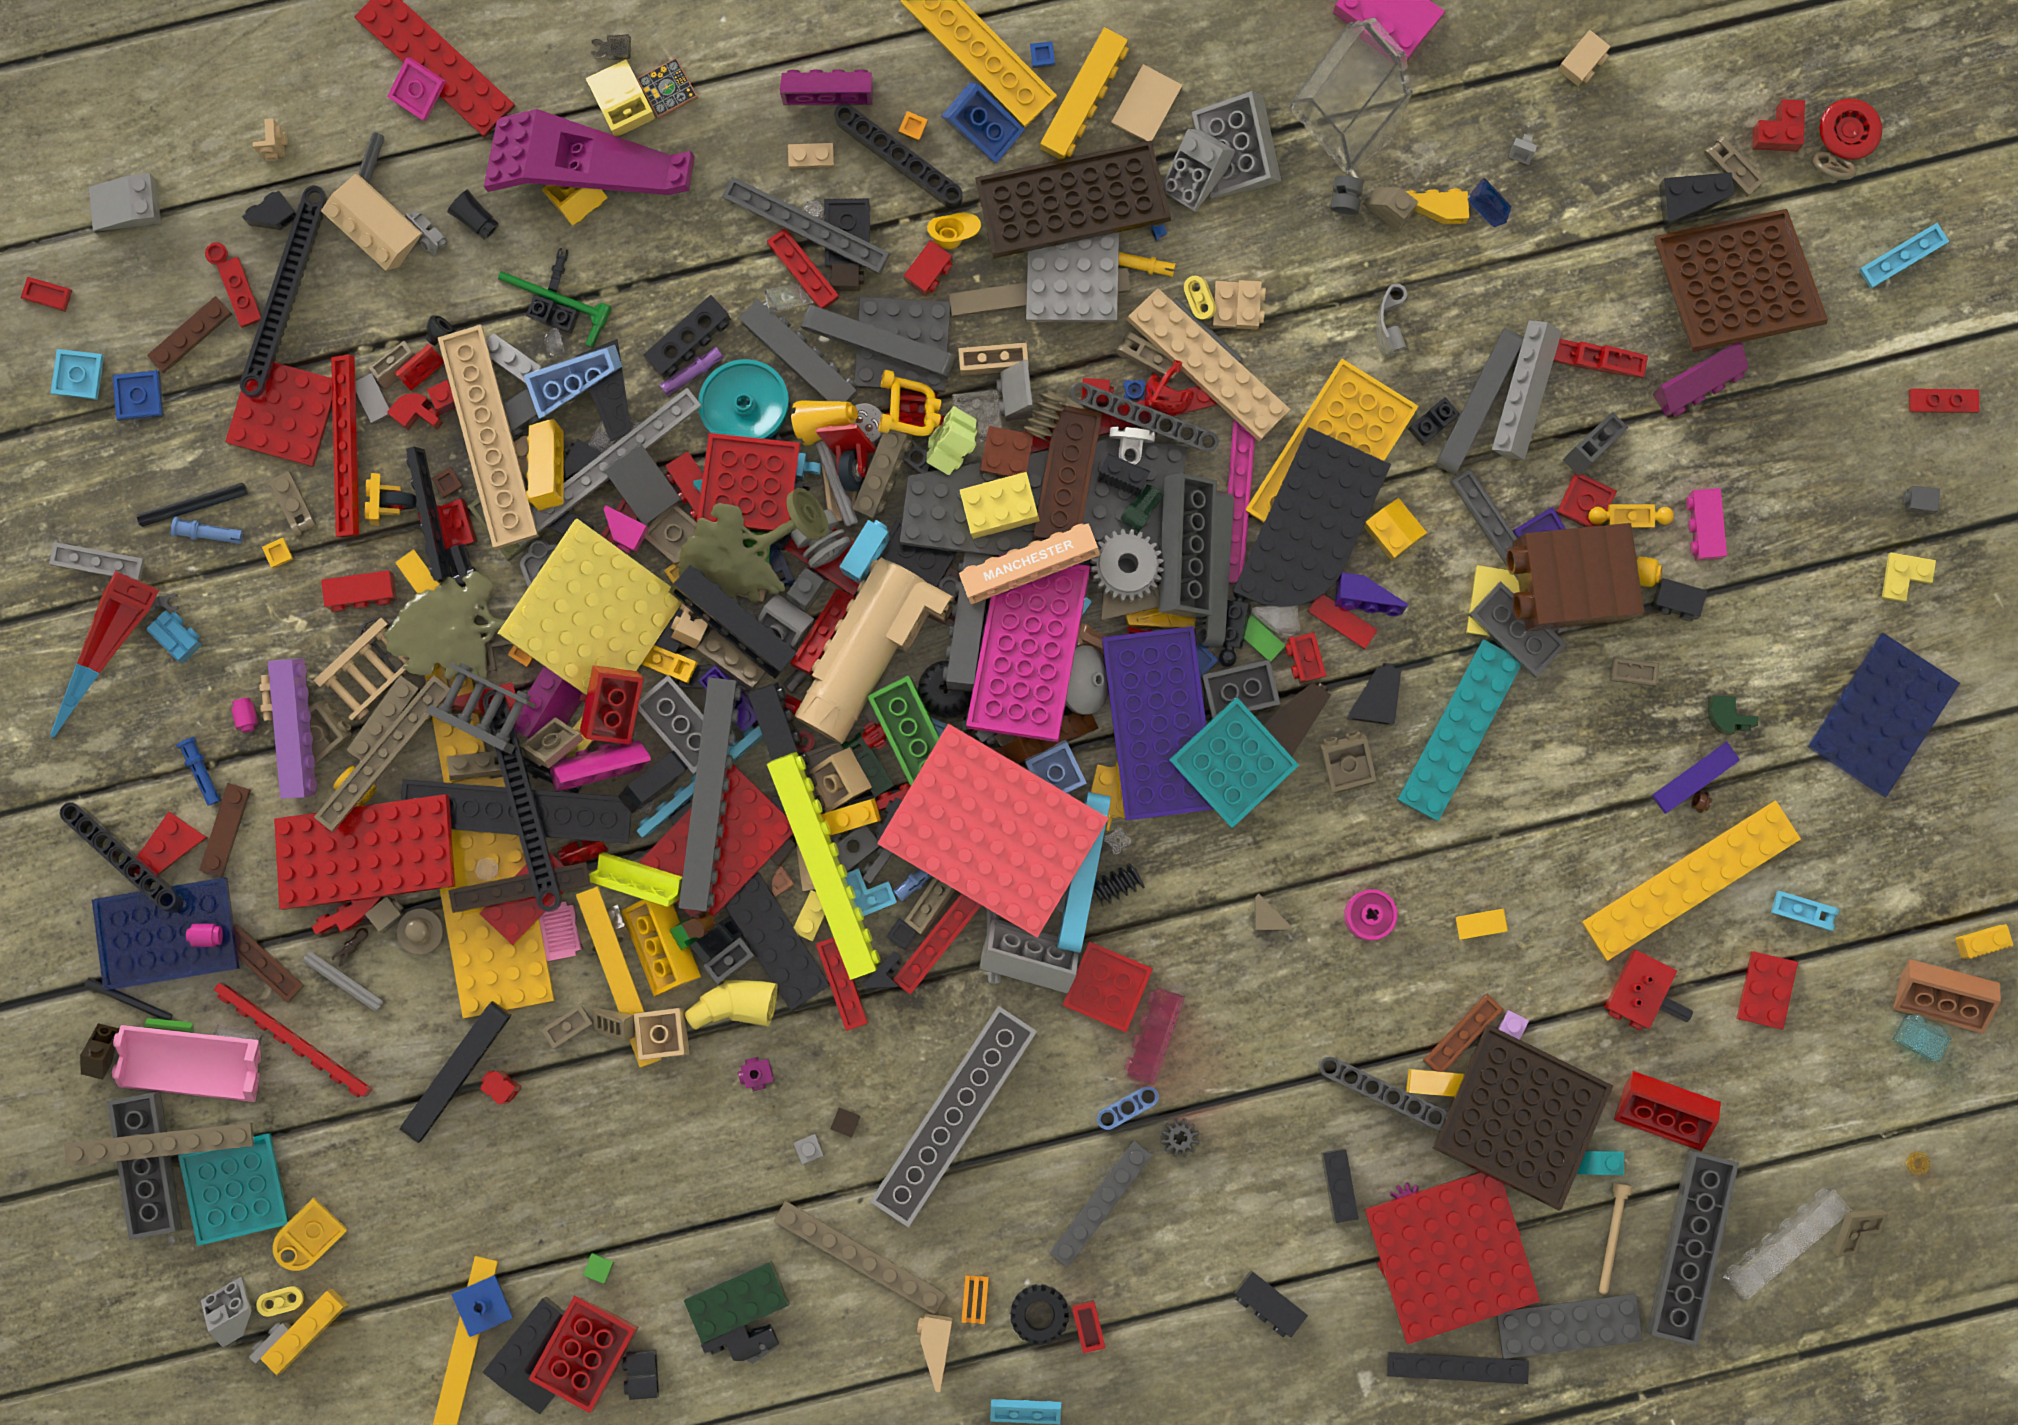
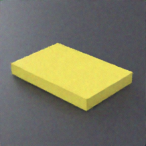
M1477 565L1469 614L1500 581L1513 593L1520 592L1519 582L1516 577L1511 575L1508 570ZM1470 616L1468 617L1466 633L1491 637Z

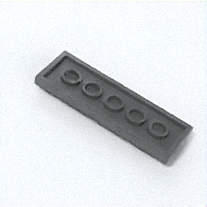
M1636 1294L1518 1308L1497 1315L1503 1359L1643 1341Z

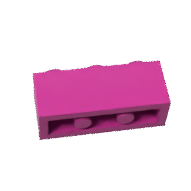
M1721 488L1693 490L1689 493V497L1686 498L1687 510L1691 512V519L1688 520V529L1693 534V542L1690 543L1691 555H1695V561L1723 559L1727 556Z

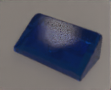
M1482 178L1467 200L1492 227L1507 223L1512 206L1487 179Z

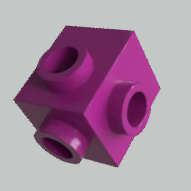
M758 1057L745 1060L746 1065L740 1066L742 1071H738L741 1085L745 1084L746 1089L752 1087L753 1092L765 1089L766 1083L775 1081L769 1059L759 1061ZM754 1070L758 1071V1078L752 1076Z

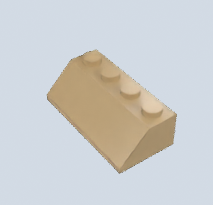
M358 173L354 174L333 192L321 210L323 214L385 271L400 267L423 234Z

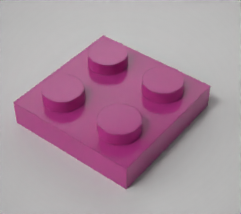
M407 57L387 97L424 121L428 119L446 81L411 57Z

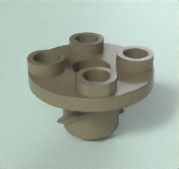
M414 909L407 912L400 919L397 926V938L400 945L406 951L416 955H424L434 951L441 944L444 932L440 918L432 911Z

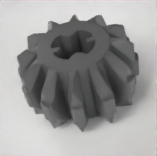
M1174 1118L1173 1123L1175 1127L1166 1123L1165 1126L1170 1130L1169 1133L1161 1131V1135L1168 1136V1139L1161 1140V1144L1170 1143L1165 1151L1168 1153L1174 1147V1157L1178 1156L1179 1150H1181L1183 1157H1187L1185 1149L1188 1148L1189 1151L1194 1153L1195 1149L1190 1144L1199 1145L1198 1140L1192 1139V1136L1199 1135V1131L1190 1132L1195 1124L1191 1123L1186 1128L1187 1119L1183 1118L1181 1126H1179L1177 1118ZM1183 1131L1186 1141H1181L1180 1144L1175 1143L1177 1140L1174 1139V1135Z

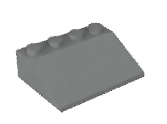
M1250 91L1192 112L1196 130H1201L1236 150L1227 171L1210 192V198L1251 191L1282 182L1263 95Z

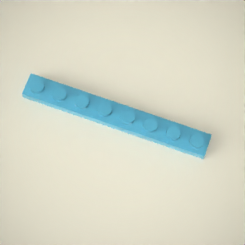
M752 726L743 734L744 739L739 743L735 741L734 746H730L729 755H733L732 764L763 738L760 726L756 728ZM696 775L691 778L692 783L687 788L682 786L673 794L675 796L673 800L669 803L665 801L656 808L657 813L652 818L647 816L638 824L640 828L636 831L642 838H647L668 820L670 815L677 812L693 798Z

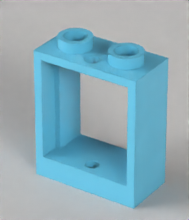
M870 520L867 521L839 566L842 574L859 584L863 579L866 580L870 573L869 568L875 559L878 560L890 541L886 525L877 520L874 523Z

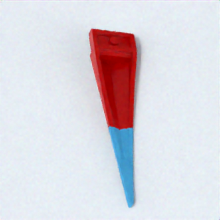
M115 570L107 588L103 591L51 731L52 738L58 733L113 655L148 613L159 592L157 588Z

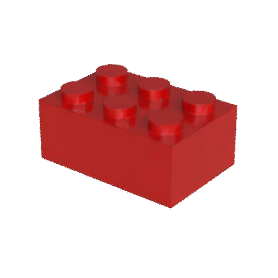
M593 665L579 732L589 740L630 745L644 678L637 671Z

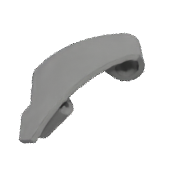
M1393 284L1388 288L1377 314V343L1381 354L1385 357H1394L1398 352L1407 348L1399 326L1386 329L1384 323V312L1402 306L1407 297V290L1401 284ZM1397 291L1401 294L1402 299L1394 300L1390 293Z

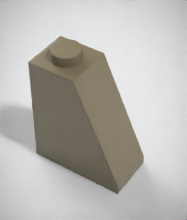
M1377 187L1363 205L1391 228L1399 232L1413 215L1418 201L1402 188Z

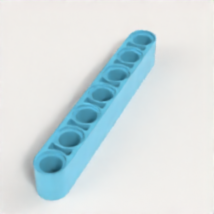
M1087 792L1084 803L1103 815L1108 816L1110 796ZM1106 824L1068 886L1057 949L1081 952Z

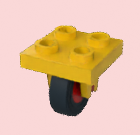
M371 473V480L366 479V497H370V502H365V519H369L370 526H379L380 515H400L402 510L416 508V495L402 492L401 486L381 485V476L377 473Z

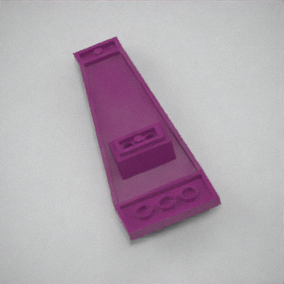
M539 109L504 116L497 120L483 187L487 192L532 183L672 195L690 190L695 156L691 151L669 155Z

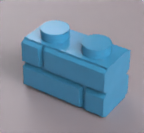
M166 610L146 630L178 662L185 663L202 646V643L198 640L200 635L191 627L187 629L182 624L184 619L175 611L171 613Z

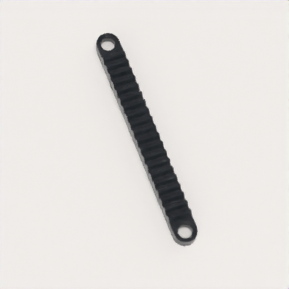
M316 185L307 187L303 192L240 380V389L249 398L261 396L270 378L273 363L276 361V354L279 352V345L282 343L281 339L284 336V330L287 328V321L290 319V312L293 310L295 296L298 294V287L301 286V278L304 276V270L307 267L306 263L309 261V254L312 252V245L315 243V237L318 234L317 230L320 228V221L323 219L321 210L327 202V196L324 190ZM312 193H319L321 199L317 203H311L309 196ZM249 381H257L258 388L255 391L251 392L246 389Z
M495 689L488 691L483 697L485 713L489 707L490 698L497 691ZM504 696L489 726L491 734L496 736L497 732L500 733L510 713L506 696ZM514 724L508 736L510 738L508 743L515 745L512 754L496 747L495 750L537 904L546 912H554L561 905V894ZM547 894L555 896V903L550 907L545 906L543 903V898Z

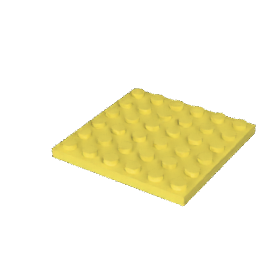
M575 519L498 634L587 696L593 665L637 671L682 603L669 593L671 586L582 521Z

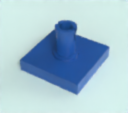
M496 1274L451 1294L469 1337L514 1318Z

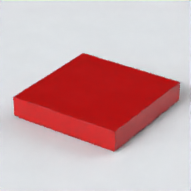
M1574 473L1556 513L1584 527L1601 526L1590 522L1589 512L1594 507H1601L1608 511V505L1612 503L1617 490L1583 474L1578 476Z

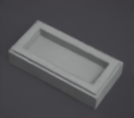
M371 373L356 380V393L371 424L388 417L389 415L386 412L390 408L374 375Z

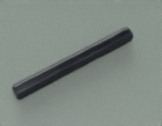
M239 483L137 515V522L143 527L242 497L248 494L247 487L244 483Z

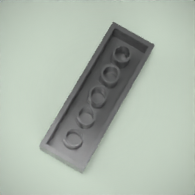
M1185 473L1164 477L1161 559L1164 560L1161 563V568L1164 571L1160 574L1159 612L1194 619L1212 616L1217 480Z
M160 1092L107 1101L113 1138L167 1132ZM171 1155L117 1161L129 1240L182 1230Z

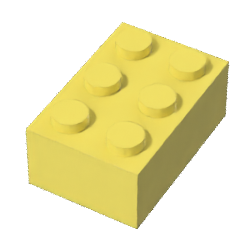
M1027 472L960 489L973 539L1040 521Z

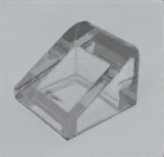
M557 327L553 328L544 336L549 357L565 353L561 332Z

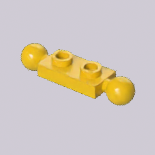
M1609 504L1608 511L1601 507H1594L1589 512V520L1595 525H1601L1608 520V525L1631 523L1632 527H1655V520L1662 525H1668L1674 519L1672 509L1661 507L1658 511H1655V504Z

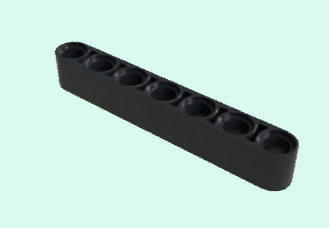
M840 104L836 107L834 116L839 128L946 207L955 209L962 204L963 194L959 185L852 106ZM842 113H849L851 115L846 121L839 118ZM860 126L869 128L868 132L864 134L858 133L857 129ZM879 139H884L887 143L883 147H878L875 145V142ZM901 152L905 156L902 160H895L893 155ZM913 166H921L923 170L918 174H914L910 171ZM931 179H938L941 182L937 187H932L928 183ZM950 192H955L959 195L956 200H949L946 196Z
M73 802L65 803L61 807V819L155 905L170 913H176L182 909L184 905L183 897L88 810ZM77 810V815L71 819L72 812ZM92 824V831L87 833L88 826ZM108 838L109 843L103 848V842ZM124 853L123 861L119 862V856ZM138 867H140L141 872L137 877H135V871ZM157 882L156 889L151 891L152 883ZM173 896V902L167 906L168 898Z
M494 1001L489 1003L399 1129L418 1144L423 1140L509 1021L512 1014Z

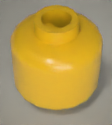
M1636 557L1640 586L1654 587L1656 583H1660L1662 565H1659V561L1655 558Z

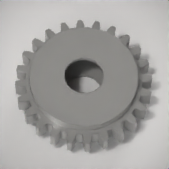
M1122 529L1120 535L1113 531L1111 539L1107 535L1104 537L1105 544L1099 541L1097 546L1100 549V556L1092 558L1090 563L1095 564L1090 569L1091 572L1096 573L1093 581L1099 580L1100 583L1097 588L1104 587V595H1107L1109 592L1112 593L1113 600L1116 596H1120L1121 602L1124 601L1125 597H1128L1129 601L1133 602L1134 596L1142 600V593L1149 596L1151 593L1149 588L1155 590L1157 587L1155 582H1160L1161 577L1157 574H1161L1164 571L1163 568L1159 567L1164 560L1158 559L1162 552L1155 551L1154 549L1157 544L1153 543L1150 545L1148 543L1150 537L1148 536L1143 539L1142 532H1139L1136 536L1133 529L1130 530L1129 534H1126L1125 530ZM1124 558L1132 560L1136 566V571L1132 573L1123 572L1119 568L1118 561Z

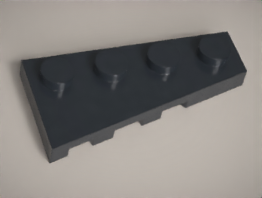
M618 339L578 354L575 357L615 345L621 361ZM621 367L589 388L610 441L631 432L623 370Z

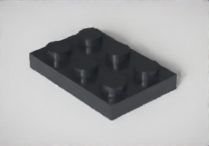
M869 198L824 199L825 222L870 243ZM825 248V267H832V263L857 264Z
M898 517L889 532L890 541L879 559L882 557L885 560L898 564L927 583L938 587L940 580L945 575L957 552L899 544L902 519Z

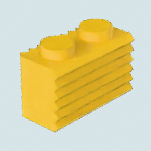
M2007 924L1955 938L1962 959H1972L2013 946Z

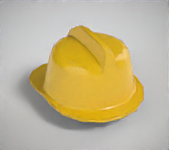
M956 213L933 218L927 225V231L933 237L934 243L943 249L951 250L960 246L962 240L975 236L981 228V221L971 213Z

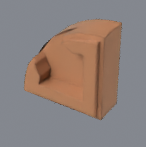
M780 866L775 871L772 878V892L775 897L795 885L783 866Z

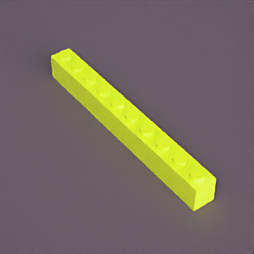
M797 752L772 760L767 764L849 978L851 980L874 972L878 969L881 962L877 950H873L870 943L872 941L871 933L868 928L865 929L862 922L864 920L863 912L855 904V891L851 885L848 886L845 878L847 877L846 868L838 860V847L835 842H831L829 824L827 821H823L821 816V803L818 799L815 800L812 780L807 778L804 769H806L805 762L802 756H798Z

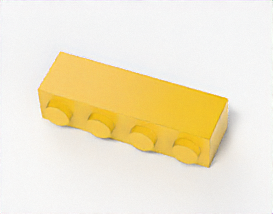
M554 419L529 425V435L527 436V443L529 445L527 462L529 470L526 473L528 480L526 496L529 503H532L540 511L564 504V431Z
M334 1289L327 1290L260 1359L276 1375L283 1373L349 1304Z

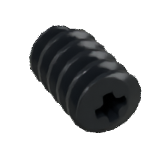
M1130 863L1126 865L1127 871L1119 867L1118 875L1111 871L1110 879L1102 875V883L1095 879L1094 891L1102 907L1104 899L1109 904L1112 903L1111 896L1120 900L1121 891L1128 896V888H1131L1134 892H1137V884L1143 889L1145 888L1137 869Z

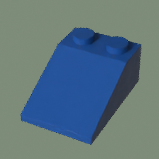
M971 82L941 115L952 128L994 163L1000 160L1025 130L979 84Z

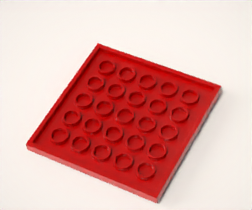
M1477 1172L1364 1209L1407 1345L1540 1302L1503 1183L1481 1172Z

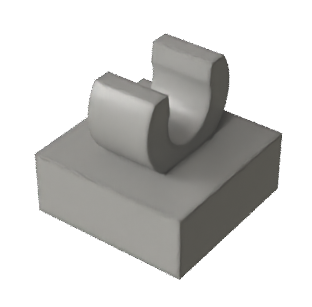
M1524 134L1522 140L1516 138L1508 158L1529 165L1537 148V145L1531 143L1533 137Z

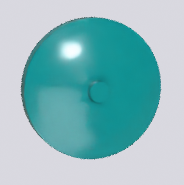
M751 359L730 361L715 369L703 383L698 402L702 406L699 409V414L709 433L770 439L781 429L787 418L790 403L788 390L778 372L763 362Z

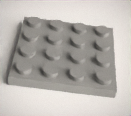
M1119 233L1028 251L1026 321L1117 323Z

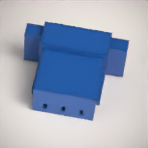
M1164 224L1155 227L1154 225L1150 226L1156 242L1159 241L1160 237L1167 234Z

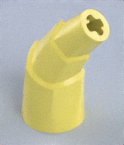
M724 980L723 984L700 996V1000L684 1013L685 1017L695 1030L711 1021L716 1022L725 1018H730L732 1021L769 1026L776 1008L778 984L764 981Z

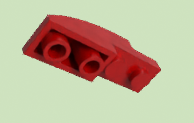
M386 896L351 901L352 905L346 903L336 909L337 913L331 916L325 914L317 918V923L312 925L315 934L318 935L338 926L340 932H346L366 919L365 913Z

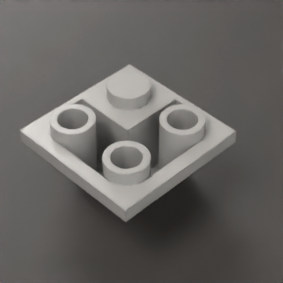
M240 1277L201 1300L208 1332L222 1347L244 1335L252 1311L244 1279Z

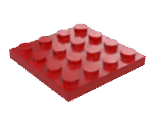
M274 362L270 378L261 396L249 398L240 391L225 442L230 445L314 467L332 409V378ZM254 380L249 381L246 385V389L251 392L258 388V382Z
M709 433L697 522L699 518L716 522L717 518L712 517L710 513L713 506L718 503L739 507L742 510L744 526L751 530L771 532L783 523L791 520L787 510L786 499L787 495L795 490L800 443Z

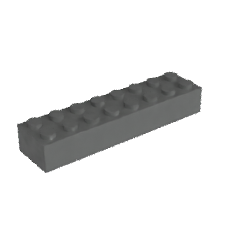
M1687 1151L1646 1333L1698 1347L1739 1162L1695 1151Z

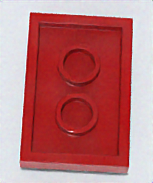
M1751 951L1736 1019L1784 1030L1798 962Z

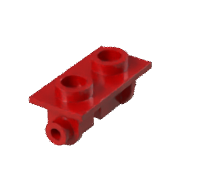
M581 840L582 847L579 848L577 841L561 847L558 854L562 864L570 866L580 864L591 858H598L599 854L609 850L604 842Z

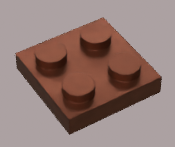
M988 426L980 472L1004 477L1027 472L1033 434Z

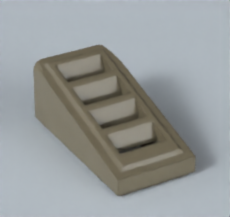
M594 1008L593 1029L595 1032L614 1039L628 1041L635 1037L634 1015ZM600 1017H602V1026L600 1025Z

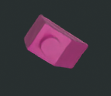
M605 506L604 512L613 540L618 544L617 548L628 554L630 551L637 553L649 528Z

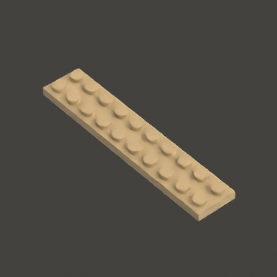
M482 325L438 337L493 548L496 550L539 537L531 505L526 496L525 482Z

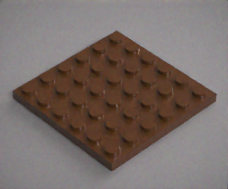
M1787 209L1655 236L1654 243L1692 352L1827 324V315Z

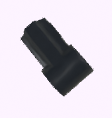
M465 544L450 547L446 552L453 572L451 574L452 578L455 579L459 586L465 587L466 584L462 578L469 572L476 570L474 566L472 567Z

